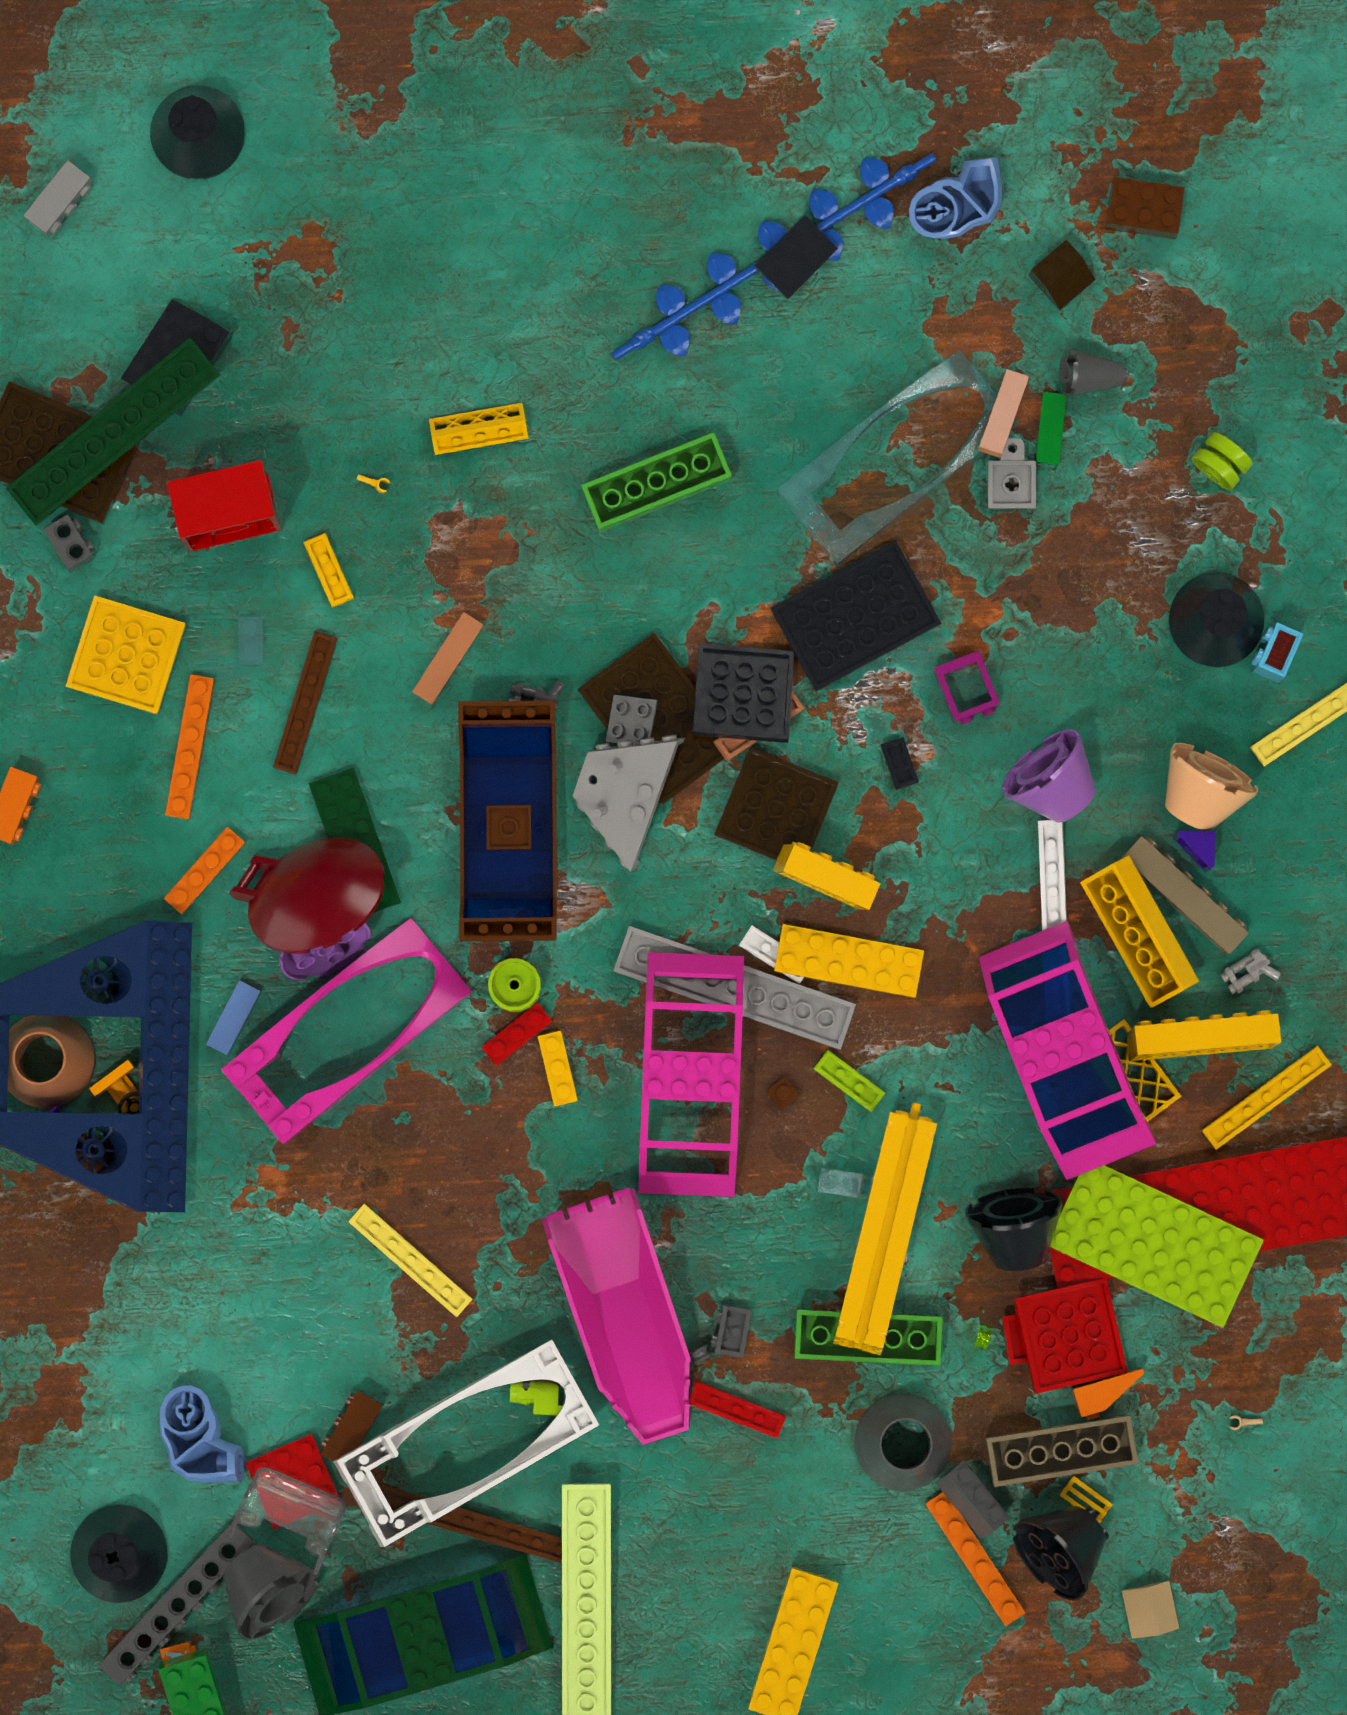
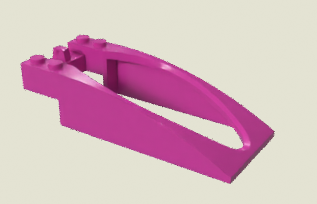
M410 918L312 994L221 1070L265 1121L280 1142L286 1145L319 1116L325 1115L472 993V990L413 919ZM420 956L432 961L436 969L435 980L416 1015L402 1033L381 1054L358 1071L332 1085L305 1094L288 1109L258 1075L260 1071L276 1058L280 1059L281 1054L279 1050L302 1017L317 1002L344 982L372 968L402 958Z

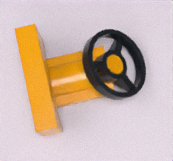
M131 1060L125 1061L89 1088L96 1097L108 1091L118 1104V1114H122L121 1109L124 1113L127 1112V1114L139 1112V1091L127 1076L136 1069Z

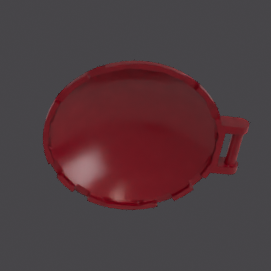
M326 838L299 846L278 860L254 855L250 860L251 865L238 885L233 886L230 895L238 901L249 903L248 919L250 926L264 945L282 953H310V949L321 946L326 949L343 941L342 936L351 930L356 932L365 924L376 910L385 888L383 882V874L385 872L377 854L364 843L348 838ZM263 870L264 873L255 887L248 889L247 887L257 871Z

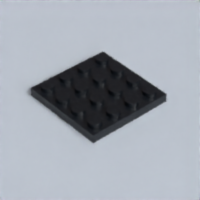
M699 643L693 735L788 743L794 651Z

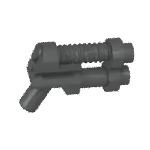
M557 680L549 692H543L542 687L539 686L535 689L525 687L523 683L512 684L510 693L515 694V698L509 697V701H521V696L535 698L534 701H555L556 711L559 702L557 696L565 685Z

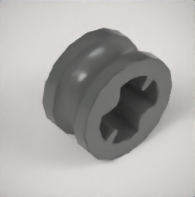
M707 1344L689 1354L694 1359V1365L713 1355L707 1351Z

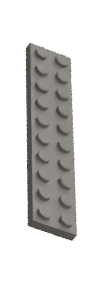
M629 926L613 972L647 983L648 952L712 954ZM744 966L743 1017L841 1050L856 1004ZM654 976V986L705 1004L736 1005V979Z

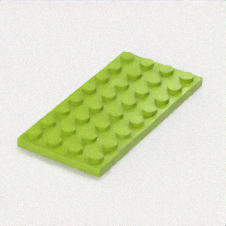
M1104 1165L1078 1176L1059 1216L1051 1247L1224 1328L1264 1240Z

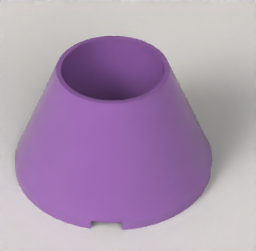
M1072 729L1063 730L1042 740L1043 746L1034 752L1030 749L1015 763L1002 784V789L1005 791L1003 794L1007 799L1057 823L1073 818L1091 802L1095 796L1096 787L1082 738L1077 731Z

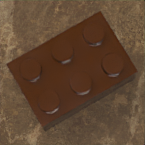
M1114 177L1111 183L1105 230L1176 239L1179 232L1185 187Z

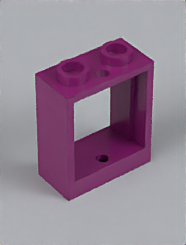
M979 651L933 669L954 723L960 722L961 725L973 721V716L982 713L983 716H987L996 712L995 707H998L1000 702ZM976 664L991 701L959 713L944 676Z

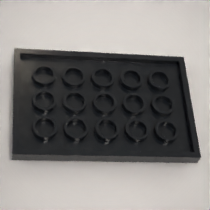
M896 540L770 608L815 692L942 624Z

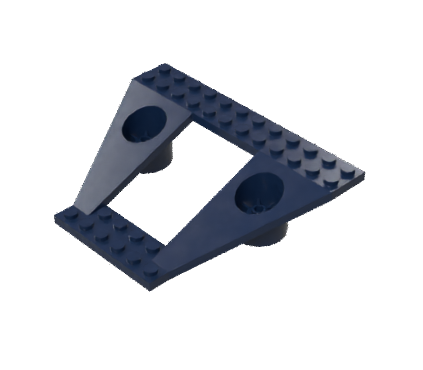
M142 921L0 983V1146L136 1212H185L192 923ZM93 960V970L90 971L86 964ZM99 960L107 965L104 970L99 969ZM109 971L112 972L113 981L109 980L107 976ZM109 983L113 984L111 994L106 990ZM92 992V1000L85 994ZM102 992L107 1000L98 1003V993ZM10 1015L141 1018L139 1114L7 1112ZM95 1128L103 1133L99 1140L94 1138ZM89 1129V1137L85 1140L81 1135ZM105 1139L108 1141L109 1149H104L102 1142ZM104 1152H109L107 1162L102 1159ZM85 1160L88 1161V1170L81 1166ZM98 1161L103 1168L94 1173V1162Z

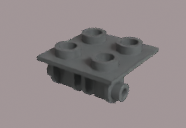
M614 695L606 742L618 743L632 740V744L640 743V739L650 738L655 722L658 700Z

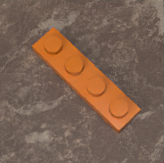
M226 827L164 899L183 915L246 842L230 828Z

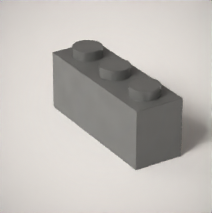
M964 1460L950 1468L935 1482L981 1539L994 1532L1009 1518V1515Z

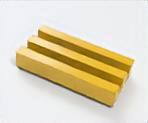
M1072 1476L1059 1494L1073 1506L1085 1509L1066 1494L1068 1491H1071L1097 1510L1099 1515L1096 1520L1099 1524L1113 1505L1075 1476ZM1074 1482L1105 1504L1104 1508L1102 1509L1073 1488Z

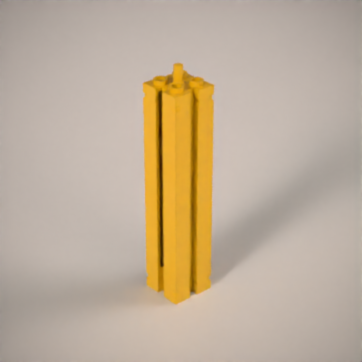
M912 1103L910 1113L896 1110L895 1113L890 1112L833 1344L848 1348L853 1347L881 1356L937 1123H933V1119L919 1116L921 1104Z

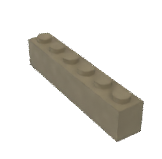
M1141 836L1120 859L1129 855L1141 878L1226 956L1229 955L1249 934L1245 930L1247 926L1237 917L1233 919L1227 914L1229 912L1228 908L1219 901L1215 903L1210 898L1211 893L1202 885L1197 887L1192 882L1194 878L1186 870L1182 869L1180 871L1175 867V860L1167 853L1162 855L1156 849L1158 845L1151 838L1146 837L1145 839Z

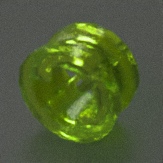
M980 1327L973 1348L981 1347L982 1351H986L992 1331L988 1330L985 1332Z

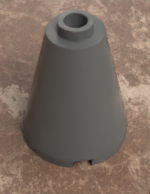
M1065 349L1064 352L1067 353V356H1062L1059 383H1064L1065 390L1061 389L1064 396L1070 397L1121 387L1123 382L1127 380L1128 372L1127 368H1124L1123 363L1075 349Z

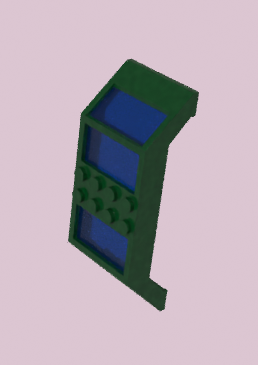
M527 1554L344 1610L314 1616L293 1623L319 1715H334L371 1707L505 1667L553 1648Z

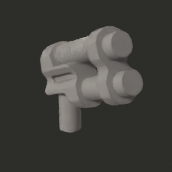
M1254 949L1249 952L1250 955L1236 962V964L1224 968L1220 977L1224 983L1228 980L1231 984L1227 987L1231 994L1235 992L1239 994L1243 991V987L1249 983L1258 982L1259 975L1262 973L1275 981L1278 980L1281 973L1268 965L1270 960L1267 959L1265 954H1262L1259 949ZM1245 969L1247 974L1237 980L1234 974Z

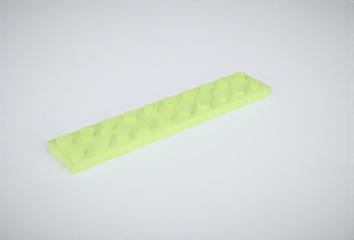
M610 1483L562 1484V1715H611Z

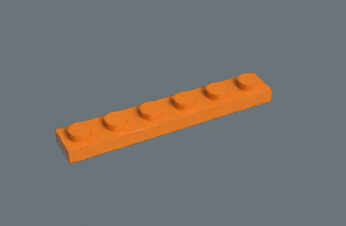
M190 674L165 816L190 820L214 678Z
M941 1492L927 1501L925 1505L1003 1624L1007 1626L1024 1615L1025 1611L963 1516L946 1495Z

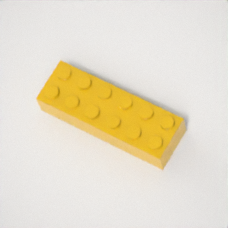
M1129 855L1080 882L1150 1008L1200 982Z
M1270 1010L1258 1011L1256 1015L1247 1016L1246 1012L1232 1014L1233 1017L1223 1018V1015H1211L1209 1019L1200 1020L1199 1017H1188L1182 1022H1176L1175 1019L1161 1020V1023L1153 1025L1152 1021L1137 1022V1025H1134L1128 1032L1130 1060L1139 1061L1273 1049L1281 1043L1278 1014H1271Z
M791 1566L748 1703L749 1710L764 1715H798L839 1584L838 1581Z

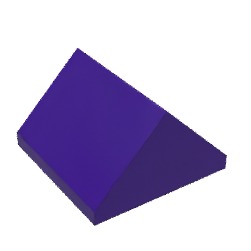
M1180 831L1173 837L1205 873L1215 866V831Z

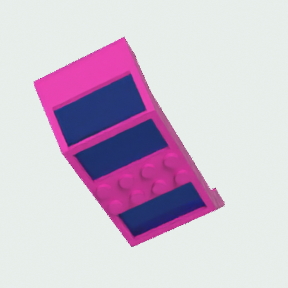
M1065 921L980 956L979 960L990 1003L1040 1130L1066 1180L1156 1145L1157 1143L1149 1123L1134 1095L1083 967L1077 942L1069 922Z

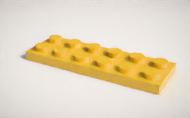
M782 924L774 972L916 998L924 950Z

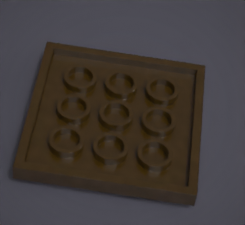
M750 747L714 836L777 861L784 844L800 842L811 847V852L839 782Z

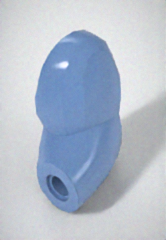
M999 158L964 161L959 177H944L918 191L912 199L909 208L910 221L914 229L922 236L934 239H950L962 236L974 227L993 222L1002 206L1003 187Z
M180 1386L171 1390L163 1400L159 1416L160 1437L168 1451L171 1469L190 1482L207 1484L242 1482L246 1463L243 1448L220 1438L221 1423L209 1397L201 1389L194 1386Z

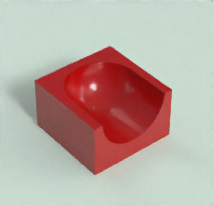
M261 460L167 482L179 538L189 552L282 531L269 474L265 475Z

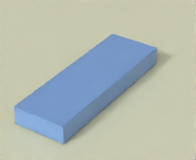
M239 980L206 1045L229 1055L261 991Z

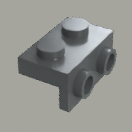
M723 1305L722 1310H717L715 1323L720 1324L718 1334L713 1333L711 1347L715 1348V1353L740 1358L744 1357L752 1310Z

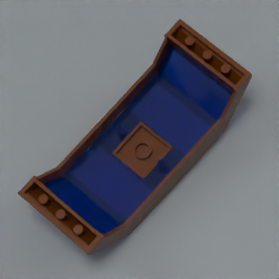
M458 701L460 750L459 942L557 941L555 701Z

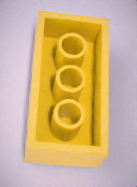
M800 842L783 845L772 871L856 909L870 910L881 884L874 881V875L864 871L854 872L852 865L842 861L840 863L835 861L834 863L831 861L833 857L822 852L812 853L810 852L811 847Z

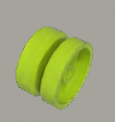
M1212 432L1204 442L1207 449L1199 448L1191 460L1211 481L1226 490L1232 491L1240 481L1238 474L1245 475L1253 465V462L1234 442L1217 432Z
M510 958L499 962L492 969L488 979V991L492 1000L501 1009L509 1012H522L531 1008L538 1000L541 993V979L537 970L529 962L519 958ZM513 980H516L517 983L519 982L517 989L510 988Z

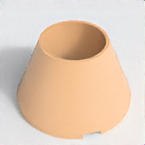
M1175 743L1170 750L1165 807L1179 820L1197 829L1211 831L1256 796L1258 787L1255 785L1253 788L1250 785L1252 779L1231 763L1208 751H1205L1204 754L1193 750V745Z

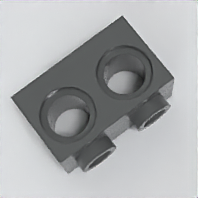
M67 514L43 529L70 573L95 559L92 554L95 549L88 538L85 540L82 538L79 532L83 529L76 518L71 519ZM70 527V535L66 538H61L59 536L61 528ZM75 547L83 548V554L79 558L71 556V552Z

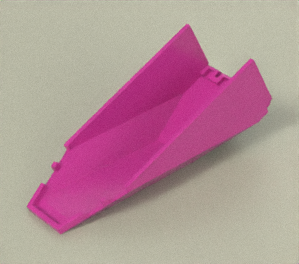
M628 1187L613 1192L615 1198L613 1201H610L607 1194L590 1200L592 1208L587 1209L586 1203L583 1202L568 1207V1216L564 1217L563 1211L559 1210L546 1215L545 1218H542L598 1390L605 1395L614 1410H617L626 1421L630 1430L644 1445L689 1430V1366L691 1358L635 1189H629Z

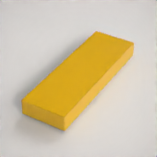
M326 533L303 542L332 608L353 600L352 592Z

